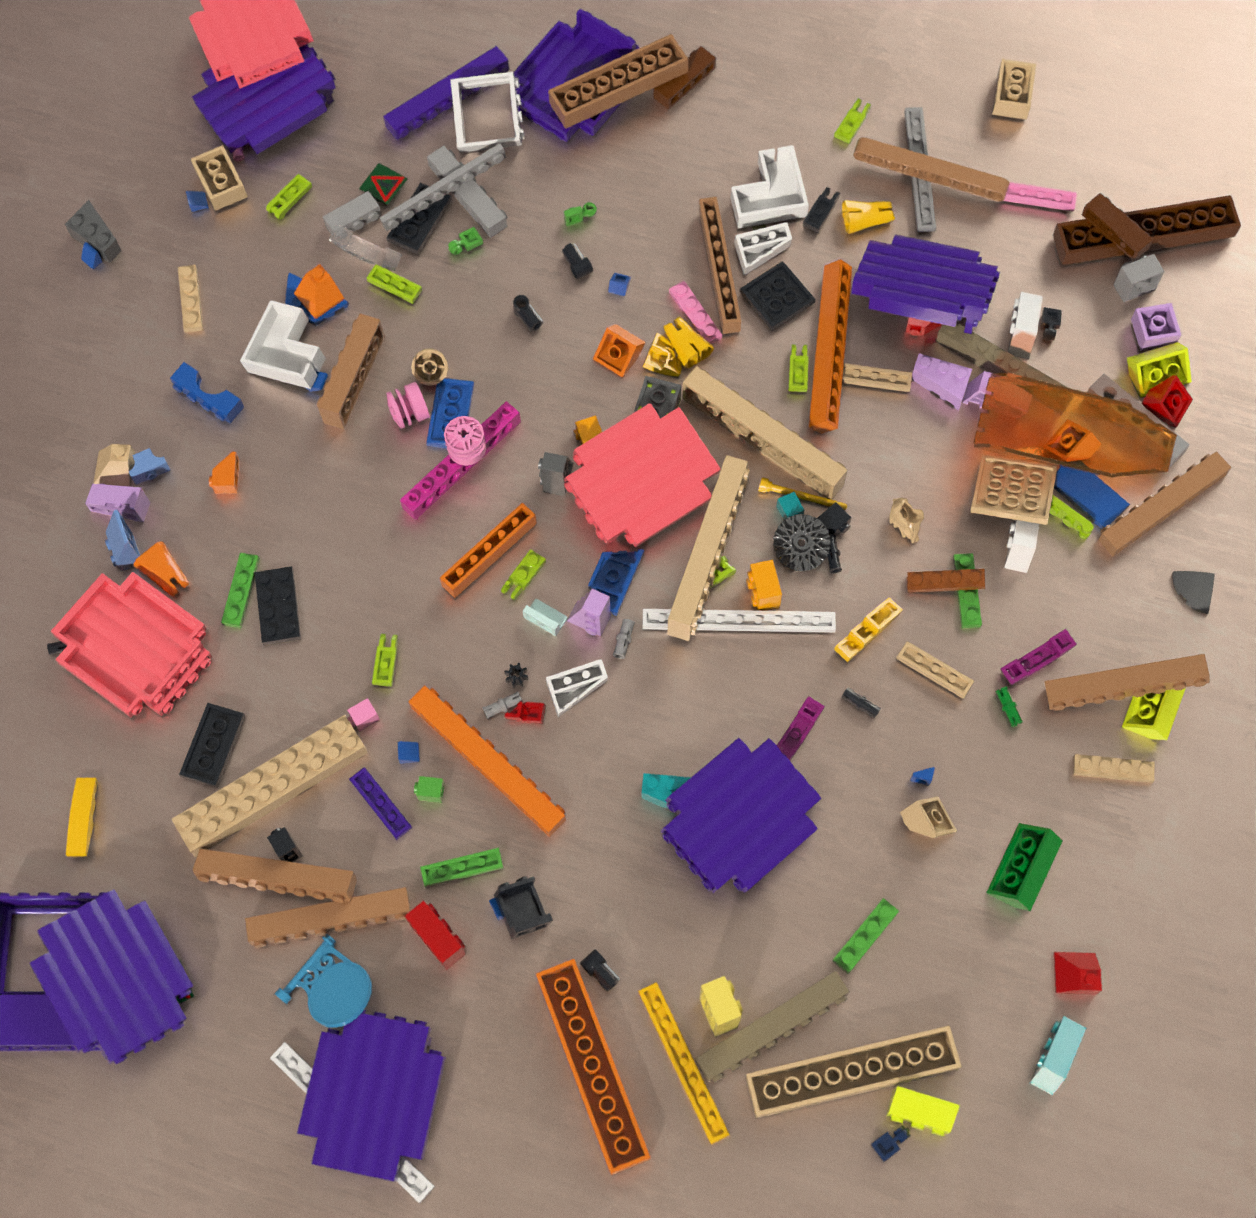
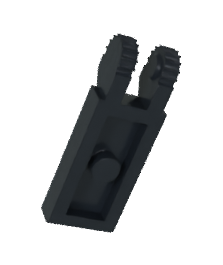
M826 187L804 219L803 226L819 232L835 207L840 193L836 192L830 200L827 196H829L831 188Z

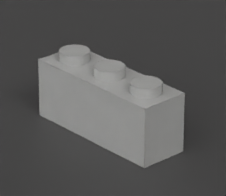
M367 191L323 216V219L331 235L338 241L347 237L348 234L355 230L361 229L369 222L377 220L382 215L378 203L370 192Z

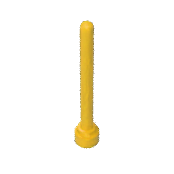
M762 477L759 492L773 491L784 495L795 492L799 499L828 507L836 502L843 510L847 509L846 503L776 485L765 477Z

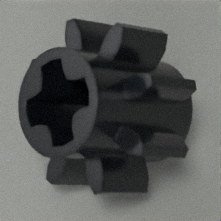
M520 663L514 666L510 664L509 671H504L505 675L509 676L505 679L506 683L511 682L513 688L516 685L523 687V681L529 679L525 675L527 668L522 669Z

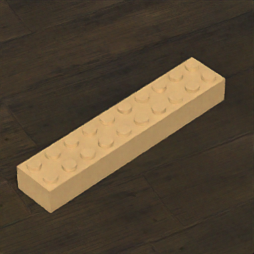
M696 366L683 381L682 399L825 498L833 500L844 486L847 469L842 463L832 460L826 452L816 449L811 442L800 438L797 432L790 431L779 420L775 421L766 411L756 408L750 400L740 397L737 391L727 388L722 381L711 377L706 370H701Z
M728 455L725 457L668 617L667 635L690 641L691 635L695 636L698 618L701 619L704 602H707L710 585L712 586L714 583L715 570L719 568L721 553L725 551L726 539L731 534L732 522L737 517L738 505H741L743 499V490L748 485L750 469H747L748 461Z
M343 715L171 820L189 851L197 857L199 849H211L368 752L347 717Z
M949 1025L748 1073L745 1078L755 1119L956 1071L961 1068V1063Z

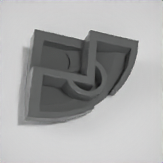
M1173 571L1174 588L1178 595L1181 593L1187 600L1185 604L1198 612L1208 614L1215 574L1197 571Z

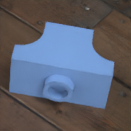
M150 448L132 455L135 465L129 473L136 485L147 480H153L157 476L170 471L165 458L154 456Z

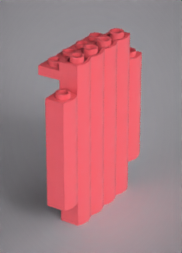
M200 0L204 11L195 12L189 17L217 82L234 75L239 88L304 62L299 47L314 41L295 0Z
M649 403L574 449L573 459L578 466L581 465V468L565 477L564 486L569 493H573L576 498L574 499L579 509L582 508L584 510L587 522L590 525H594L596 528L595 533L601 541L604 540L605 543H612L617 540L619 535L625 532V538L628 543L637 547L710 501L712 495L703 482L718 474L721 469L679 407L660 418L654 407Z
M134 572L120 586L102 573L51 630L54 637L67 645L56 658L58 664L130 718L134 715L137 716L142 711L143 703L160 716L170 713L174 707L173 703L186 694L187 686L194 684L199 678V672L202 669H207L212 662L210 652L200 642L206 635L205 631L207 629L205 625Z

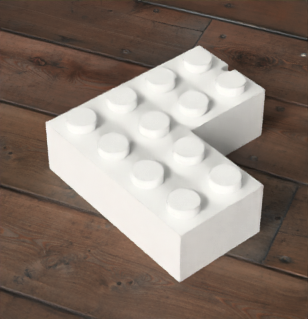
M793 145L778 148L777 161H774L775 149L759 151L758 166L762 182L731 187V202L738 228L807 216L809 204Z
M270 300L240 360L248 373L308 389L312 388L318 376L316 372L320 371L326 358L319 347L298 342L309 321L302 308Z

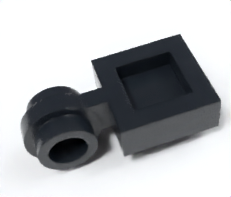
M1043 308L1041 326L1048 327L1044 329L1043 339H1046L1048 342L1055 340L1056 330L1053 328H1060L1062 310Z

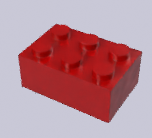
M423 900L407 913L405 918L444 968L448 970L466 955L463 950L465 945L457 934L454 936L451 934L453 931L444 918L439 920L440 915L431 903L427 905Z

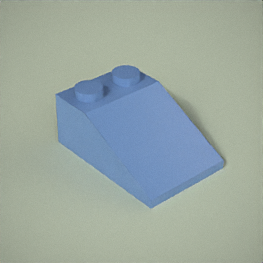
M114 510L106 530L108 539L105 540L108 550H112L113 555L110 558L114 567L118 566L122 572L133 568V564L140 554L131 529L119 511Z

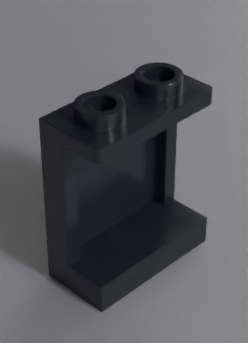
M527 876L521 877L512 884L509 882L503 883L498 886L497 891L494 893L511 939L546 928L553 921L551 914H546L534 887V882L536 881L534 876L530 878Z

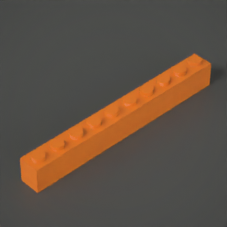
M841 259L824 265L809 419V427L820 434L838 429L852 276V266Z
M423 686L408 701L410 707L550 837L566 821L565 810L557 804L555 806L551 803V798L547 793L538 791L536 789L537 785L533 780L524 778L522 776L523 772L519 767L510 765L507 762L509 759L502 752L497 753L492 742L488 739L483 740L480 737L481 733L474 726L469 727L466 724L467 720L460 713L456 715L452 711L453 707L446 700L442 702L438 698L440 695L433 688L429 690L426 686Z

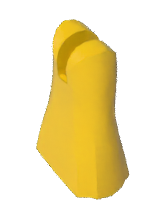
M843 200L842 215L846 232L850 234L894 221L895 216L892 211V203L889 201L863 202Z
M680 316L674 319L676 328L671 322L663 326L684 368L689 369L709 357L714 351V347L693 330Z

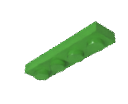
M239 554L221 621L222 625L242 627L255 578L254 572L257 571L260 559L258 555Z
M973 553L954 554L955 570L975 569ZM957 590L961 627H981L982 620L978 590Z
M499 848L420 867L425 888L504 869Z
M883 898L832 961L849 974L899 913V910Z

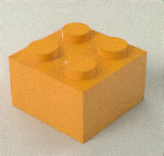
M773 560L750 564L746 583L748 590H752V606L756 607L757 611L779 609L782 592Z

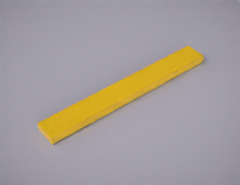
M657 982L639 990L638 993L710 1144L712 1145L730 1136Z

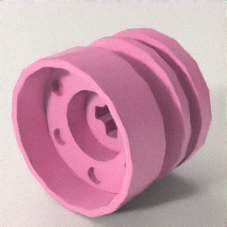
M416 382L404 386L405 395L403 396L398 389H395L397 397L395 399L391 391L386 393L388 408L393 420L400 429L405 428L403 419H406L409 426L412 425L411 416L413 415L418 422L430 418L426 403Z
M461 416L448 423L445 428L444 437L450 458L457 464L465 466L480 461L485 455L486 443L483 427L479 421L473 417Z

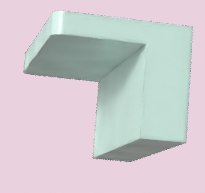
M535 599L530 607L526 605L523 610V617L554 636H557L567 621L566 615L538 599Z

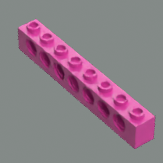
M507 401L481 424L486 443L485 455L521 423L520 412ZM449 455L446 456L400 499L402 509L416 521L477 463L467 466L460 465L454 462Z

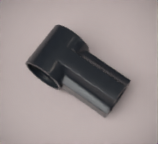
M569 243L562 249V253L570 264V269L576 279L593 272L591 262L587 257L584 258L575 243Z
M518 295L514 298V314L521 318L530 331L539 329L544 321L531 306L528 297Z
M594 949L580 962V965L608 992L617 985L620 978L606 964L607 962L603 956Z

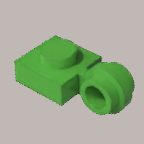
M587 202L582 209L581 206L565 210L564 221L566 226L582 222L583 217L594 216L597 212V207L594 203Z
M472 227L459 234L460 241H451L448 244V250L450 253L458 255L462 252L463 246L469 251L482 245L483 239L475 227Z

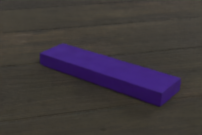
M365 767L349 778L350 782L396 840L412 829L410 823Z

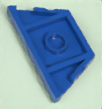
M292 273L288 274L285 304L302 308L309 319V323L317 326L326 318L335 315L337 310L349 306L348 301L343 300L315 319L294 295L302 278Z
M638 549V551L627 552V550L616 553L612 551L602 552L588 584L590 590L594 589L610 596V609L615 616L619 613L644 555L643 549Z

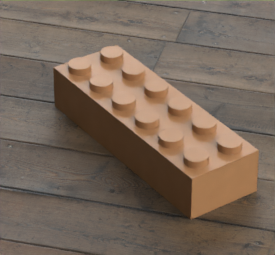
M360 313L358 318L353 321L351 334L347 335L345 347L338 356L339 361L336 366H333L330 381L326 382L324 394L317 402V407L324 424L345 429L385 338L380 319Z

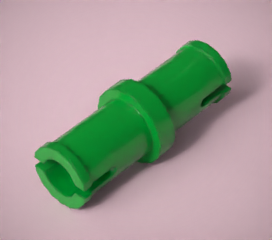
M1007 686L1000 688L1001 690H996L995 692L1003 706L1002 711L1006 712L1011 727L1022 724L1023 720L1016 708L1017 704L1013 702Z

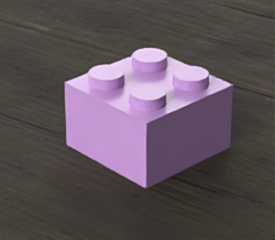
M1172 303L1137 308L1131 318L1140 351L1157 349L1176 343L1181 337V331Z

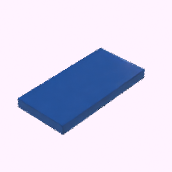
M444 378L436 385L426 442L427 446L447 448L444 437L445 428L456 417H469L474 381Z
M1079 460L1066 462L1056 472L1054 489L1101 529L1111 525L1130 505Z

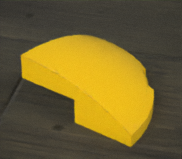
M656 333L642 367L660 374L678 377L681 374L682 368L679 356L675 357L672 343L661 334Z

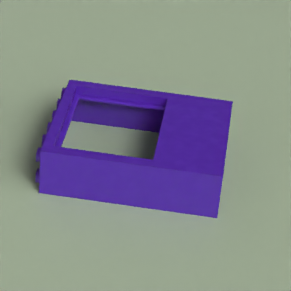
M44 892L38 893V896H30L29 893H18L17 896H10L9 893H0V1051H77L44 991H4L12 914H68L107 892H100L99 895L80 892L78 896H71L70 893L60 892L58 896H50V893ZM98 1043L95 1044L96 1048L91 1050L102 1051Z

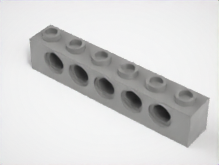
M1105 374L1089 387L1086 394L1088 400L1101 408L1105 415L1113 418L1120 427L1125 428L1134 439L1144 444L1148 451L1156 454L1163 463L1171 467L1188 449L1190 444Z

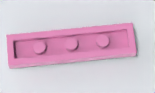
M1010 182L1003 201L1074 212L1077 193Z
M685 281L669 289L670 295L700 336L710 344L722 339V334Z

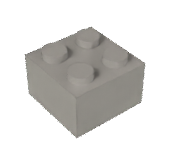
M1154 254L1142 256L1137 261L1127 262L1121 266L1114 287L1123 302L1129 301L1156 290L1164 270Z

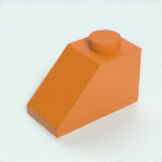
M231 452L212 469V476H209V486L213 488L215 494L238 493L240 459L236 452Z

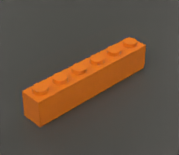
M522 502L440 577L442 587L456 598L537 524L536 515Z

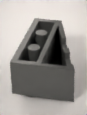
M89 200L65 223L68 232L73 238L83 245L85 242H88L98 251L100 257L109 263L122 251L117 240Z
M545 452L544 457L540 458L538 469H540V485H543V492L566 496L567 490L564 486V480L566 476L571 474L574 464L567 456Z

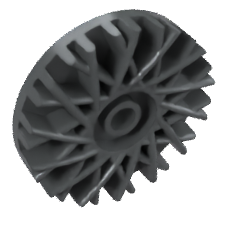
M806 514L788 517L781 522L773 537L776 557L785 567L796 571H807L819 566L826 559L831 545L830 535L826 526L816 517ZM800 539H803L805 541L804 546H800L798 544V541Z

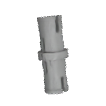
M623 619L620 633L617 634V643L613 656L616 658H625L628 644L631 643V633L635 622L630 619Z
M517 691L503 699L498 698V701L482 707L487 719L502 711L504 713L507 712V709L517 705L520 701L523 703L519 692Z

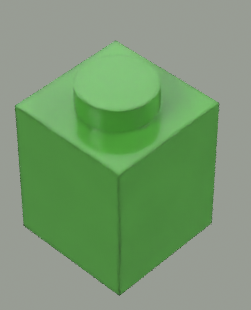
M419 776V781L415 782L414 794H416L420 801L442 803L445 787L444 780L441 778Z

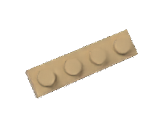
M196 265L178 267L185 333L203 330L197 267Z
M846 363L843 365L842 383L910 392L911 372Z
M908 641L896 658L963 699L974 683L972 679Z
M1075 754L1073 756V775L1153 783L1155 762Z

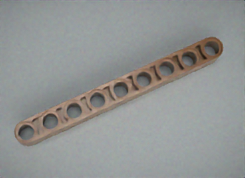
M865 137L858 139L853 153L854 158L858 161L994 201H1003L1005 199L1010 184L1007 179Z

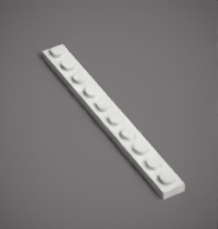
M643 609V629L667 630L671 609ZM703 610L701 619L698 618L697 630L828 633H835L836 631L835 612Z
M284 1042L270 1059L307 1093L313 1068ZM402 1156L397 1182L421 1203L435 1186Z

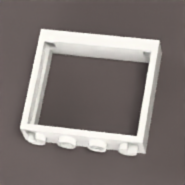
M513 72L451 79L457 148L460 153L488 150L499 143L503 148L522 145L521 140L524 139V131L520 129V122H523L521 111H518V105H521L520 95H517L516 88H519L518 78H515ZM510 83L515 137L466 143L461 89Z

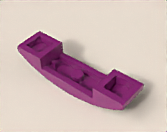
M1064 629L1049 638V641L1023 657L1013 660L1000 668L1009 683L1013 685L1051 664L1074 648L1077 643L1069 632Z
M810 696L807 697L798 714L777 744L780 751L790 761L825 708L824 705Z

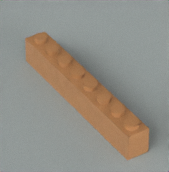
M717 196L699 199V215L722 333L741 332V316Z
M1217 451L1212 455L1208 453L1200 460L1201 463L1191 465L1186 470L1187 473L1177 475L1172 480L1173 483L1163 485L1158 490L1159 493L1149 495L1142 505L1139 506L1137 504L1131 508L1128 515L1125 516L1123 514L1118 517L1114 525L1104 527L1100 531L1101 536L1098 541L1114 557L1224 478L1232 467Z
M1205 654L1044 682L1049 709L1059 711L1071 706L1082 707L1089 703L1101 704L1106 700L1114 699L1119 701L1130 696L1142 697L1148 693L1160 694L1166 690H1183L1189 686L1202 687L1210 683V674Z
M199 849L192 870L197 879L202 882L215 881L221 885L235 884L241 888H247V886L255 887L260 891L268 889L280 894L288 892L299 897L308 895L319 900L328 898L339 903L344 901L351 902L357 882L354 872L349 870L207 849Z
M406 887L352 897L351 902L344 901L339 903L331 901L245 918L247 939L251 946L260 948L267 946V943L275 942V944L285 943L290 938L301 940L311 934H315V936L326 935L327 931L331 930L342 932L346 931L347 927L352 926L363 928L367 926V923L372 922L383 924L388 919L393 918L395 920L406 919L405 915L411 911L409 892Z

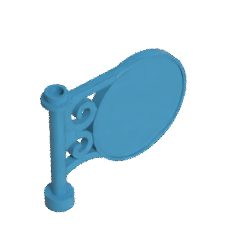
M327 934L325 937H321L324 940L323 943L283 990L279 988L275 995L285 1004H288L292 999L289 996L296 987L303 988L308 995V1009L311 1016L325 1027L336 1028L352 1022L363 1012L371 996L372 983L367 971L334 948L336 941ZM327 955H335L343 962L335 964V960Z

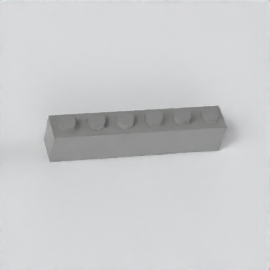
M445 146L427 156L429 167L440 180L464 166L462 162L456 160L454 153L451 150L448 151ZM475 177L470 182L462 184L457 190L451 192L490 238L507 227L506 213L502 209H498L495 200L487 196L483 186H479L476 183Z

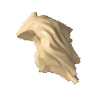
M907 498L893 499L889 515L890 524H893L894 528L898 527L902 537L911 539L912 544L919 541L918 532L921 522L924 520V512L921 509H913L912 505L908 503Z

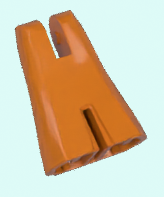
M163 541L151 546L133 564L137 570L173 597L179 594V591L171 583L172 580L175 579L176 583L183 589L190 585Z

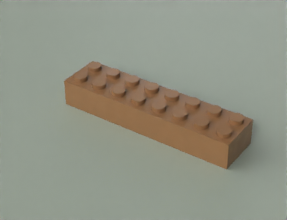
M670 34L548 90L549 103L566 129L687 73L688 58L673 35Z

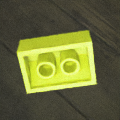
M1178 342L1127 357L1129 376L1140 398L1145 397L1152 387L1173 375H1177L1183 385L1192 382L1188 348Z
M1185 689L1166 690L1160 694L1148 693L1142 697L1133 696L1122 727L1149 739L1167 740Z
M897 1086L892 1091L886 1116H890V1120L903 1124V1121L912 1123L911 1127L923 1130L925 1127L932 1129L931 1133L944 1136V1134L951 1132L960 1105Z

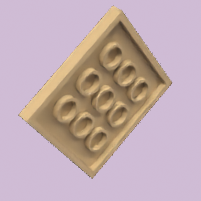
M982 454L971 513L1047 525L1058 466Z

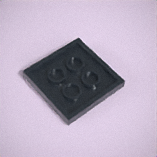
M784 261L744 285L739 291L771 330L776 329L814 304L816 300Z

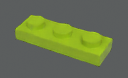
M375 264L367 276V282L414 304L422 292L421 286Z

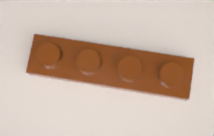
M985 569L907 572L908 593L986 589Z

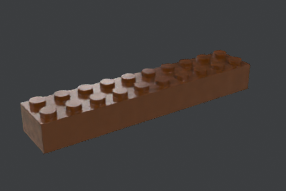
M1231 195L1124 212L1126 216L1134 220L1143 231L1149 233L1151 238H1153L1152 244L1147 251L1236 237L1241 227ZM1087 219L1057 223L1053 237L1062 265L1126 255Z

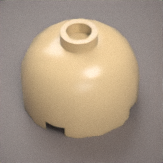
M422 349L417 352L412 360V374L421 384L428 386L436 385L447 375V359L437 349Z

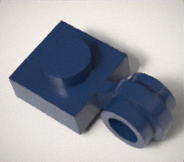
M902 1125L893 1132L894 1138L886 1132L874 1141L871 1146L881 1160L885 1162L901 1150L896 1141L899 1140L902 1143L911 1136L910 1130Z

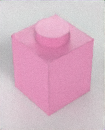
M368 698L347 710L350 715L347 719L353 728L355 726L358 728L359 732L380 720Z

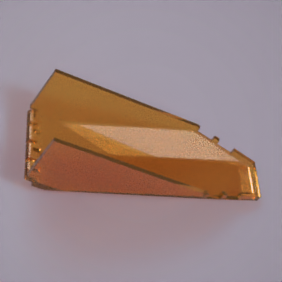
M1008 372L991 374V378L988 379L986 391L991 392V395H984L981 409L987 410V413L980 412L977 427L983 430L982 432L976 431L973 442L975 448L1111 478L1168 472L1177 435L1163 425L1157 424L1148 418V415L1145 413H1141L1133 408L1132 404ZM1067 419L1091 431L1102 444L1089 459L1070 462L1047 451L1043 446Z

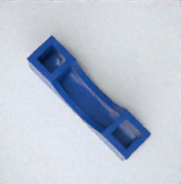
M185 362L170 377L173 383L172 387L177 392L185 393L194 403L196 401L199 402L203 409L208 412L211 410L221 421L226 420L231 424L244 408L241 399L228 390L218 394L203 392L200 389L202 378L199 372Z

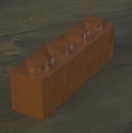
M702 46L697 50H693L688 57V72L653 88L654 99L669 110L716 68V57Z
M1099 193L1085 205L1082 216L1133 261L1150 248L1153 241L1150 234L1143 231L1134 220L1126 216L1108 197Z

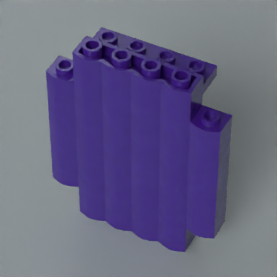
M581 8L576 12L577 24L573 28L566 23L558 21L513 72L515 78H518L519 88H516V90L518 91L517 95H520L521 105H518V111H521L522 115L526 116L533 123L540 125L546 131L555 134L566 142L569 141L579 128L587 134L594 136L620 104L565 129L549 103L548 90L640 48L632 37L624 35L617 28L609 26L605 21L597 19L590 12L584 11Z
M308 44L299 47L304 62L243 88H239L234 75L217 82L212 68L201 73L208 87L192 96V98L230 153L249 143L255 153L259 154L327 112L325 104L329 105L334 102L331 94H333V90L336 88L334 84L336 79L331 71L326 70L327 67L324 61L317 58L318 55L313 47L310 48Z
M895 234L892 244L873 240L869 241L858 270L855 273L851 294L870 297L868 309L956 327L957 321L965 317L964 333L971 334L973 328H977L978 322L982 320L983 314L988 313L989 303L991 304L1000 272L997 271L998 266L981 263L980 251Z
M737 738L665 800L668 809L678 816L661 830L663 833L662 837L668 844L671 843L675 847L676 854L682 860H686L691 872L695 875L698 874L703 880V886L708 891L716 892L732 878L734 886L739 891L745 893L818 829L805 813L822 798L770 738L753 752L750 751L740 738Z
M115 889L37 930L48 953L30 962V966L78 1053L82 1051L84 1054L96 1048L95 1044L98 1043L105 1060L107 1059L109 1064L115 1062L117 1065L127 1059V1054L133 1051L136 1054L146 1048L145 1044L153 1040L156 1043L166 1037L164 1033L172 1029L175 1032L185 1026L183 1022L187 1018L176 998L183 999L191 994L190 990L193 988V985L146 901H142L126 910Z
M364 1009L355 1020L344 1025L342 1035H339V1030L329 1028L327 1032L321 1031L297 1134L317 1138L311 1164L397 1182L402 1156L420 1160L424 1159L446 1057L441 1056L442 1052L429 1049V1053H426L427 1046H430L432 1041L430 1037L431 1028L426 1026L427 1022L415 1020L414 1024L406 1022L407 1018L394 1016V1019H388L386 1014L374 1012V1015L365 1014L366 1010Z

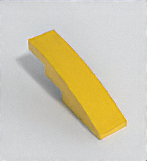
M890 597L870 612L860 624L852 629L849 635L835 646L834 650L849 662L875 639L903 609Z
M76 778L67 833V857L87 856L94 826L92 818L96 805L94 799L98 784L96 778Z

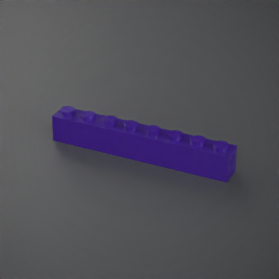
M497 46L493 47L384 115L386 128L396 140L407 136L409 132L421 127L425 122L434 119L438 114L453 106L451 79L507 73L510 70L508 58ZM481 87L461 89L462 101L465 97L477 92Z

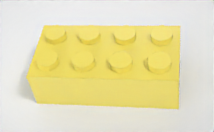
M725 976L701 985L699 1000L715 1037L737 1029L743 1012L739 1000L735 1001L733 997V992H735L731 980L727 981Z

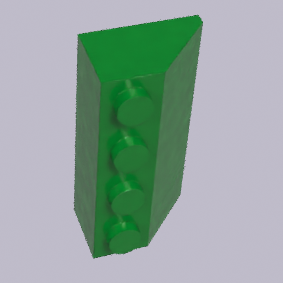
M1019 823L986 893L1014 908L1031 911L1063 840L1049 828Z

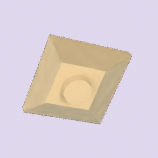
M111 444L100 450L93 484L102 483L131 487L132 478L129 471L135 465L132 455L136 454L132 446Z
M938 796L916 801L900 812L904 824L909 830L937 838L957 832Z

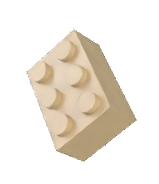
M1007 59L1001 60L992 115L1027 120L1031 108L1036 64Z
M223 145L191 159L193 167L215 211L247 198L244 186Z

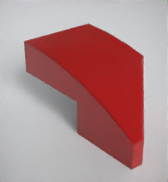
M520 701L516 708L504 715L506 719L543 724L546 705L544 703H522Z

